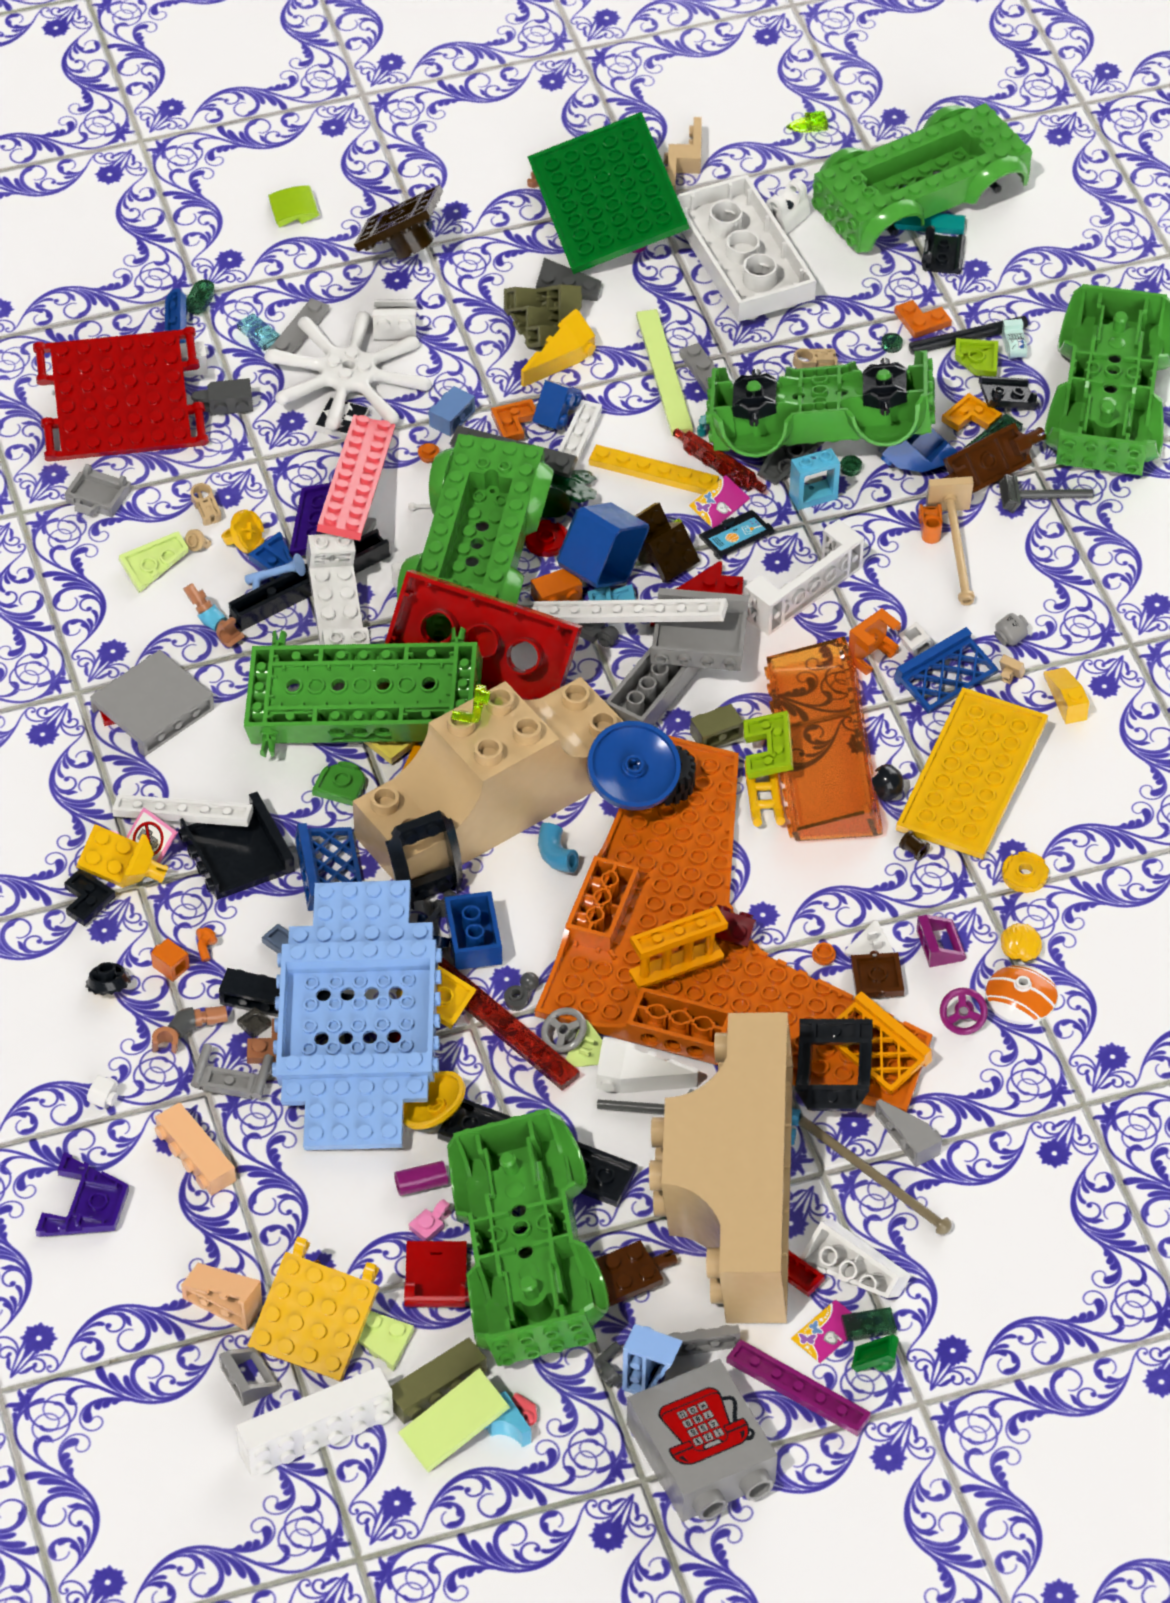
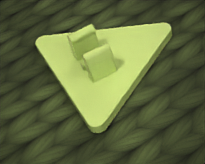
M585 1019L587 1023L586 1035L576 1048L568 1052L563 1063L565 1068L593 1066L599 1063L602 1038L587 1019Z

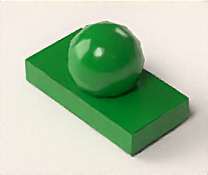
M891 1334L856 1346L851 1368L856 1372H860L874 1367V1369L880 1372H888L894 1367L896 1362L895 1356L899 1338Z

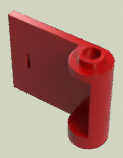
M406 1241L404 1307H466V1302L469 1303L468 1287H466L467 1241Z

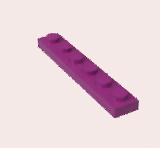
M741 1339L726 1358V1363L855 1436L859 1435L871 1418V1412Z

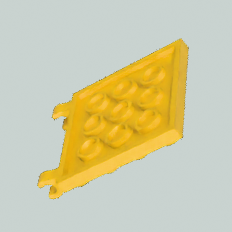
M297 1237L293 1254L285 1251L247 1347H254L261 1353L342 1382L380 1288L378 1285L373 1284L379 1272V1267L367 1262L363 1270L362 1279L307 1260L304 1257L309 1249L310 1242L307 1239Z

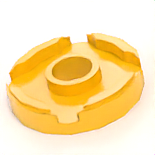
M1023 851L1006 858L1003 862L1001 875L1009 888L1017 892L1030 893L1043 888L1047 883L1049 868L1041 856ZM1022 869H1027V870H1029L1031 873H1030V874H1022V873L1020 872V870H1022Z

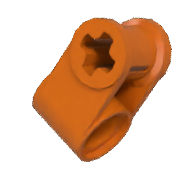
M919 504L918 520L922 540L929 544H935L941 540L942 506L941 504H937V506H923V504Z

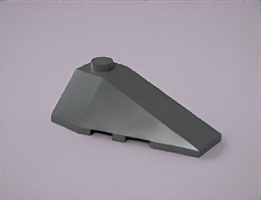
M824 442L795 444L793 446L782 445L777 451L767 455L757 475L777 485L790 473L791 459L812 454Z

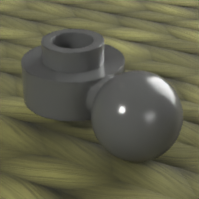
M524 973L520 978V986L514 985L505 991L504 1000L507 1008L519 1011L527 1006L529 1001L528 991L535 990L539 985V978L535 973ZM515 994H519V995H520L519 997H516V998H515V997H512V996L515 995Z

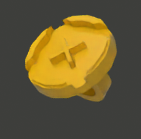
M248 509L240 510L233 515L230 528L222 533L221 538L226 545L235 544L243 553H251L264 543V538H262L264 526L255 512L252 510L248 511Z

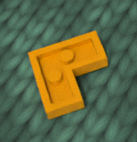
M968 393L942 415L941 422L958 432L972 420L989 431L1002 420V413L995 408L988 407L985 402Z

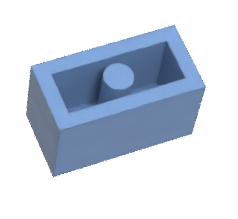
M453 386L448 392L443 394L436 405H432L429 409V426L451 437L455 433L457 426H461L475 412V396Z

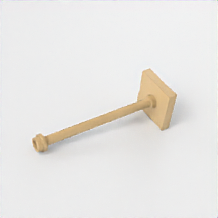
M973 477L929 479L925 506L941 504L942 511H948L961 592L958 594V600L962 605H970L974 602L975 595L969 588L957 511L970 510L974 484Z

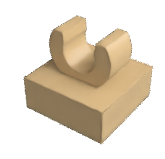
M1003 654L999 661L1002 671L1000 676L1003 677L1002 681L1010 684L1014 676L1022 679L1025 674L1024 663Z

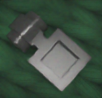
M605 623L578 624L583 626L580 637L591 643L598 639L602 646L609 647L618 640L619 631L614 626L605 627Z

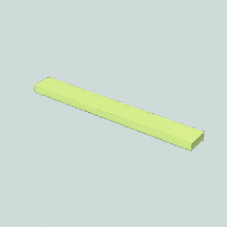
M653 309L636 312V318L671 436L693 433L692 423L658 311Z

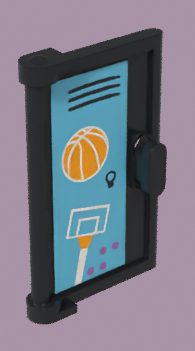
M750 510L735 518L731 517L724 520L722 524L699 534V537L714 552V556L717 559H721L724 555L764 536L774 534L775 531L769 523L766 524L753 510Z

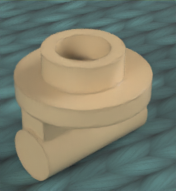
M198 529L188 531L185 536V543L191 551H199L203 547L208 549L212 543Z

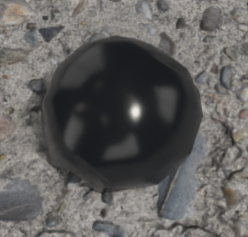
M890 764L881 765L875 769V772L878 771V773L872 778V784L878 797L885 802L901 795L904 788V779L901 772Z

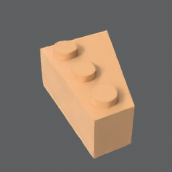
M197 1263L181 1284L183 1299L246 1331L263 1308L261 1281Z

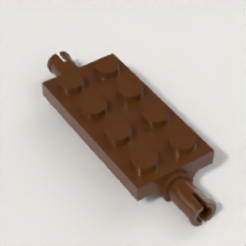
M1011 423L944 458L943 462L949 475L943 478L973 477V494L1003 478L1005 474L1009 475L1032 463L1029 455L1032 445L1046 439V434L1039 435L1045 431L1043 428L1038 427L1028 434H1022L1018 430L1016 423Z
M641 1240L596 1258L606 1283L609 1307L662 1285L663 1277L659 1271L678 1263L676 1255H672L673 1250L670 1249L655 1257H651Z

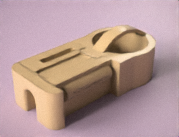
M801 348L794 353L793 365L797 369L837 365L838 358L835 357L836 351L832 348ZM804 357L810 361L805 362L799 360L798 358Z
M205 483L195 484L190 491L191 502L199 510L203 525L207 526L220 522L221 511L212 493V488ZM201 491L207 492L209 495L203 498Z

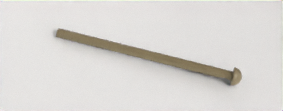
M806 1117L800 1119L799 1125L937 1227V1234L945 1235L951 1230L952 1224L948 1217L942 1220Z

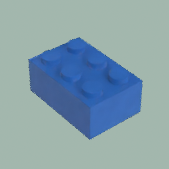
M492 892L444 897L445 918L455 970L501 965L502 944Z

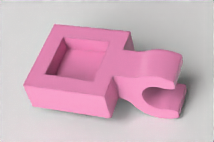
M442 1199L435 1206L432 1213L425 1209L409 1223V1230L421 1240L431 1241L444 1229L442 1221L450 1216L451 1211L448 1208L451 1205Z

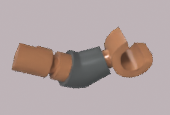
M226 1006L205 1008V1011L189 1007L178 1011L168 1027H160L152 1034V1052L158 1051L160 1043L169 1042L171 1043V1052L176 1054L178 1051V1039L184 1037L189 1031L202 1026V1023L214 1025L216 1023L228 1022Z

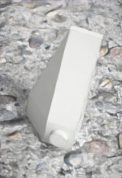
M603 1037L597 1069L596 1089L605 1092L631 1093L697 1087L698 1069L673 1059L662 1060L655 1056L656 1053L650 1050L644 1053L634 1049L635 1044Z

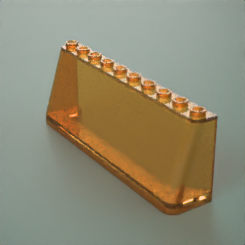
M845 636L766 657L768 666L764 667L767 680H770V683L767 684L769 696L772 697V701H769L771 712L774 714L788 711L790 715L793 770L779 773L782 784H785L782 794L785 802H788V806H785V813L791 823L787 825L790 838L794 837L797 842L883 835L878 796L872 784L874 772L858 674Z

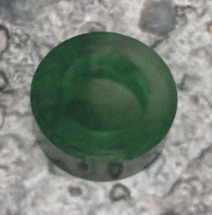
M887 333L881 339V347L888 353H896L901 350L903 339L896 333Z
M848 455L841 459L840 471L844 475L856 476L861 472L862 461L860 458Z

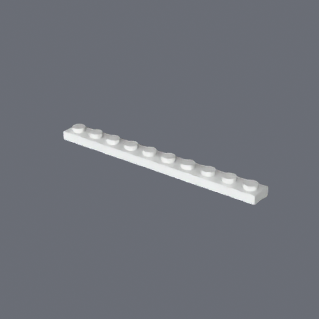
M726 598L517 602L518 605L572 623L724 621L728 607Z

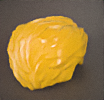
M1012 924L1001 934L1002 951L1010 959H1020L1023 962H1028L1037 958L1041 952L1042 942L1040 935L1028 924Z

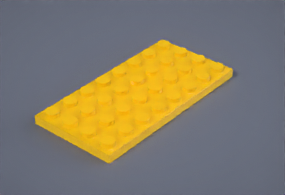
M962 687L896 824V830L905 834L912 830L917 838L984 859L1045 728L1048 715Z

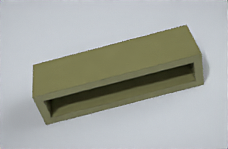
M468 1337L390 1386L392 1389L393 1412L403 1424L416 1419L479 1368L485 1374L487 1372V1357Z

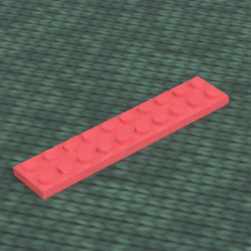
M353 415L318 521L317 532L358 541L361 540L396 424H390L386 420L371 419L364 415Z

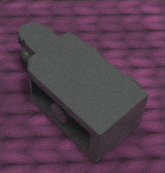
M250 378L210 382L207 385V390L194 391L191 395L193 403L203 402L205 404L204 412L210 411V416L253 412Z

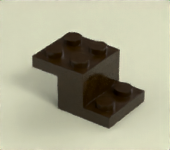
M654 503L635 515L637 518L648 523L650 528L639 553L638 560L640 563H654L662 582L670 581L700 562L683 522H668L660 503Z

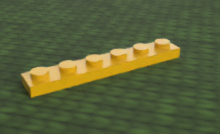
M597 444L589 458V465L699 494H703L719 481V476Z

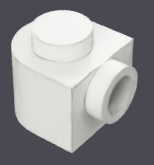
M98 1075L88 1091L87 1101L104 1109L113 1106L118 1098L116 1091L119 1086L118 1082L113 1078H105Z

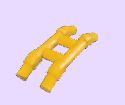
M745 760V778L753 825L756 827L762 825L760 809L773 808L776 823L783 825L785 817L778 773L768 775V782H756V778H748ZM757 791H771L772 799L758 800Z

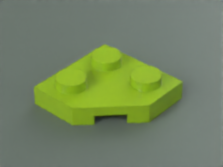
M956 338L955 360L975 376L996 377L998 341Z

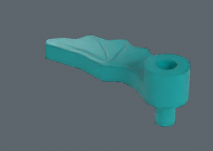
M705 414L698 419L697 435L700 437L706 436V426L709 425L706 423Z

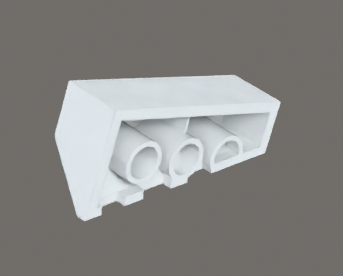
M825 1220L819 1223L800 1256L802 1260L823 1274H829L841 1281L852 1283L859 1288L885 1298L899 1297L912 1276L835 1220Z

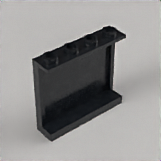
M258 792L249 794V803L253 805V814L248 827L194 823L187 826L184 819H180L181 829H178L180 840L188 845L187 851L190 858H195L199 875H204L208 892H213L217 900L295 872L294 856Z

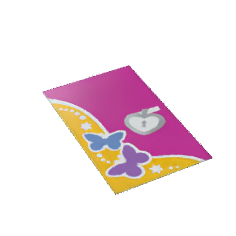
M725 475L689 506L708 525L714 528L746 503L750 497Z
M835 1299L790 1339L821 1363L865 1323Z

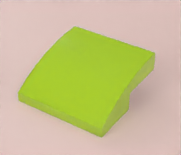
M310 185L290 187L268 195L275 221L279 228L297 219L303 224L319 216Z

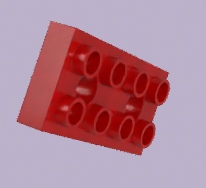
M408 570L406 572L384 644L451 642V635L443 641L436 642L427 634V619L432 615L441 613L450 620L452 628L455 627L457 637L460 627L466 629L465 642L478 643L483 659L482 692H486L506 681L523 700H534L542 698L565 685L583 626L415 570ZM523 641L532 644L538 655L536 665L525 671L517 668L511 659L512 648Z

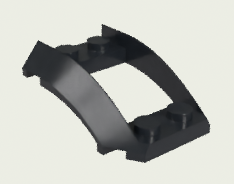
M439 810L395 826L391 832L393 837L391 840L386 841L385 845L389 852L394 881L410 880L411 882L410 909L414 910V902L424 900L437 893L446 892L451 888H455L458 894L463 881L462 860L452 819L447 818ZM443 832L447 846L449 867L411 880L403 846L414 844L419 840L433 837Z
M799 1019L800 1034L795 1090L805 1107L809 1111H856L870 1089L873 1019ZM813 1045H860L857 1085H811Z

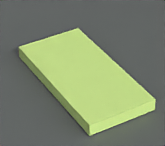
M479 1368L398 1433L429 1473L510 1407Z

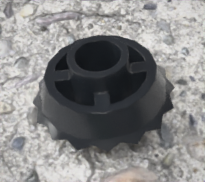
M104 962L90 971L85 987L88 988V992H93L95 995H112L115 992H121L123 988H127L128 984L131 983V976L121 965Z

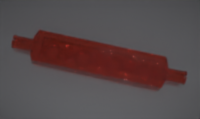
M679 428L674 430L673 436L682 441L683 450L687 454L694 456L704 465L717 471L721 476L727 475L738 487L743 488L747 492H750L753 488L760 493L766 491L767 485L758 481L755 472L721 450L714 451L713 445L690 430L686 433Z

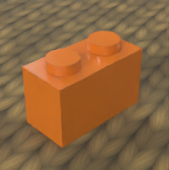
M561 569L532 579L531 596L534 601H577L582 599V582L575 575L565 569Z

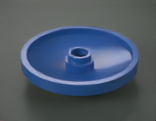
M640 721L619 722L604 729L593 741L587 758L588 777L595 791L608 803L626 810H645L665 801L674 791L681 770L678 750L668 735L659 728Z

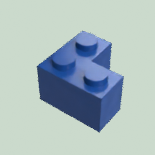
M545 380L532 421L553 429L562 430L568 422V410H575L581 402V390L560 382Z

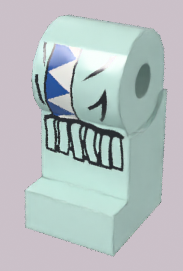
M1022 319L1003 320L1002 339L1008 358H1026L1027 343L1024 337Z

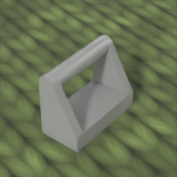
M254 1347L228 1350L219 1354L220 1368L243 1407L279 1390V1384L259 1351ZM252 1359L266 1383L249 1385L237 1365Z

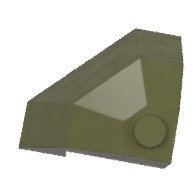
M560 284L542 288L511 287L504 289V311L513 318V325L517 332L525 337L526 341L524 343L528 348L544 347L547 337L549 335L553 337L560 329L557 325L575 308L579 311L581 309V286Z

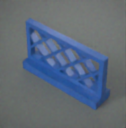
M965 627L898 666L893 680L898 686L903 684L929 714L958 697L962 687L971 689L998 673L999 669L971 638L972 632ZM969 646L975 655L974 657L962 655V650ZM948 658L958 660L957 667L944 665L945 660ZM961 661L972 662L973 670L960 668ZM976 665H986L989 670L987 672L976 671ZM931 668L941 670L940 677L927 675V672ZM943 672L956 673V679L943 678ZM959 674L970 675L972 680L968 683L959 681ZM910 680H923V686H913ZM926 681L939 683L938 690L925 688ZM942 684L955 686L954 691L951 693L941 691ZM924 695L937 696V701L930 705L924 699Z
M297 823L295 844L308 911H314L315 883H331L335 879L341 882H362L351 827L307 828V823ZM347 835V841L342 844L335 837ZM312 836H320L325 841L318 844L312 840ZM331 843L338 849L332 853L325 846ZM342 851L351 856L347 862L338 857ZM319 852L328 857L324 863L315 857ZM335 861L342 867L336 871L328 865ZM346 869L354 874L351 880L342 875ZM324 870L332 876L325 880L319 876V873Z

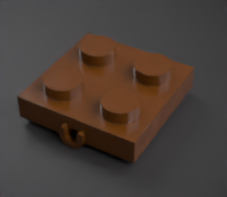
M874 950L869 954L851 955L850 962L855 995L862 991L869 998L904 996L898 952L879 953Z

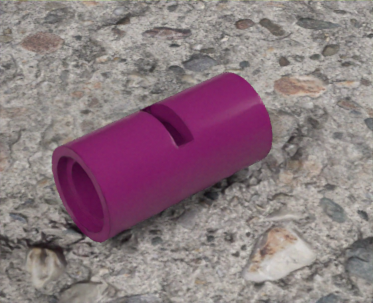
M443 1161L394 1172L399 1196L448 1185L447 1171Z

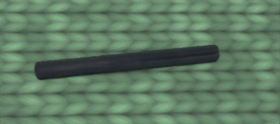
M1024 315L1011 319H1006H1022L1023 328L1028 327V319ZM1003 320L909 343L908 348L910 353L914 355V351H931L955 345L956 338L977 340L1002 334Z

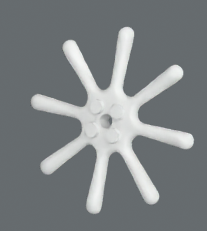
M366 311L357 313L348 347L338 348L332 345L312 319L304 316L298 321L299 328L326 356L313 358L277 349H269L264 355L265 360L271 364L308 368L314 371L317 370L320 373L319 376L279 391L275 396V400L280 405H286L325 386L336 390L325 422V427L332 431L340 427L346 396L349 392L363 394L383 420L390 422V424H396L399 421L398 413L370 386L371 383L376 381L420 391H428L431 389L432 383L425 376L389 372L376 367L380 362L417 349L420 342L415 336H408L374 353H366L360 350L371 319Z

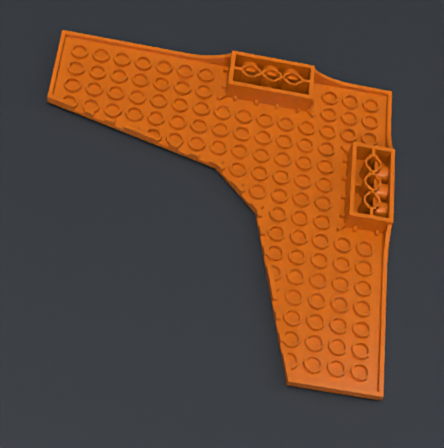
M668 735L675 746H680L682 750H687L689 756L692 755L694 758L696 770L693 793L691 796L688 795V799L685 801L680 800V803L676 805L670 803V806H665V804L661 803L645 810L619 808L600 852L592 860L569 915L557 957L535 1008V1016L546 1019L549 1014L557 1009L564 1007L574 1008L583 1014L584 1018L590 1022L599 1034L718 1065V1062H715L714 1037L715 1033H727L728 1013L788 1012L793 1059V1085L795 1086L798 1068L799 1019H836L855 1002L853 995L821 979L815 980L809 977L807 972L801 969L797 971L787 966V962L779 958L775 960L769 957L768 953L761 950L752 939L748 948L715 939L724 953L723 960L648 987L638 989L629 975V970L640 966L641 961L630 944L631 936L707 910L710 906L722 905L730 908V912L734 913V908L729 900L739 753ZM705 937L694 941L693 946L704 943ZM684 945L673 948L672 954L684 950ZM662 953L651 956L650 962L662 958ZM855 1011L848 1019H862V1016ZM561 1015L556 1018L561 1023H571L577 1020L572 1015ZM898 1021L930 1048L932 1034L906 1021L903 1023ZM873 1028L872 1037H880V1031ZM872 1043V1052H880V1043ZM883 1043V1052H897V1045L894 1043ZM813 1045L811 1085H857L859 1070L857 1065L833 1045ZM848 1045V1049L852 1053H859L860 1045ZM900 1057L901 1067H911L916 1062L911 1057ZM872 1058L871 1068L880 1067V1058ZM883 1058V1067H898V1058ZM923 1066L892 1094L871 1078L869 1092L861 1104L876 1107V1101L881 1099L908 1112ZM883 1073V1079L891 1085L898 1079V1073Z

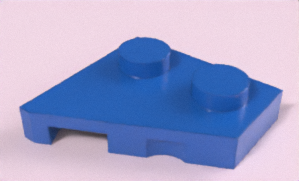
M281 532L276 533L249 553V560L262 570L282 566L293 560L290 557L287 545L283 541ZM284 574L274 576L273 578L276 579Z

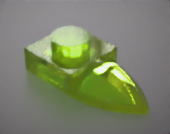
M825 111L807 112L803 118L792 121L786 128L796 132L827 131L828 122Z

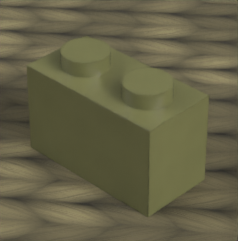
M732 704L718 707L715 710L690 718V734L697 743L718 747L743 737V720Z

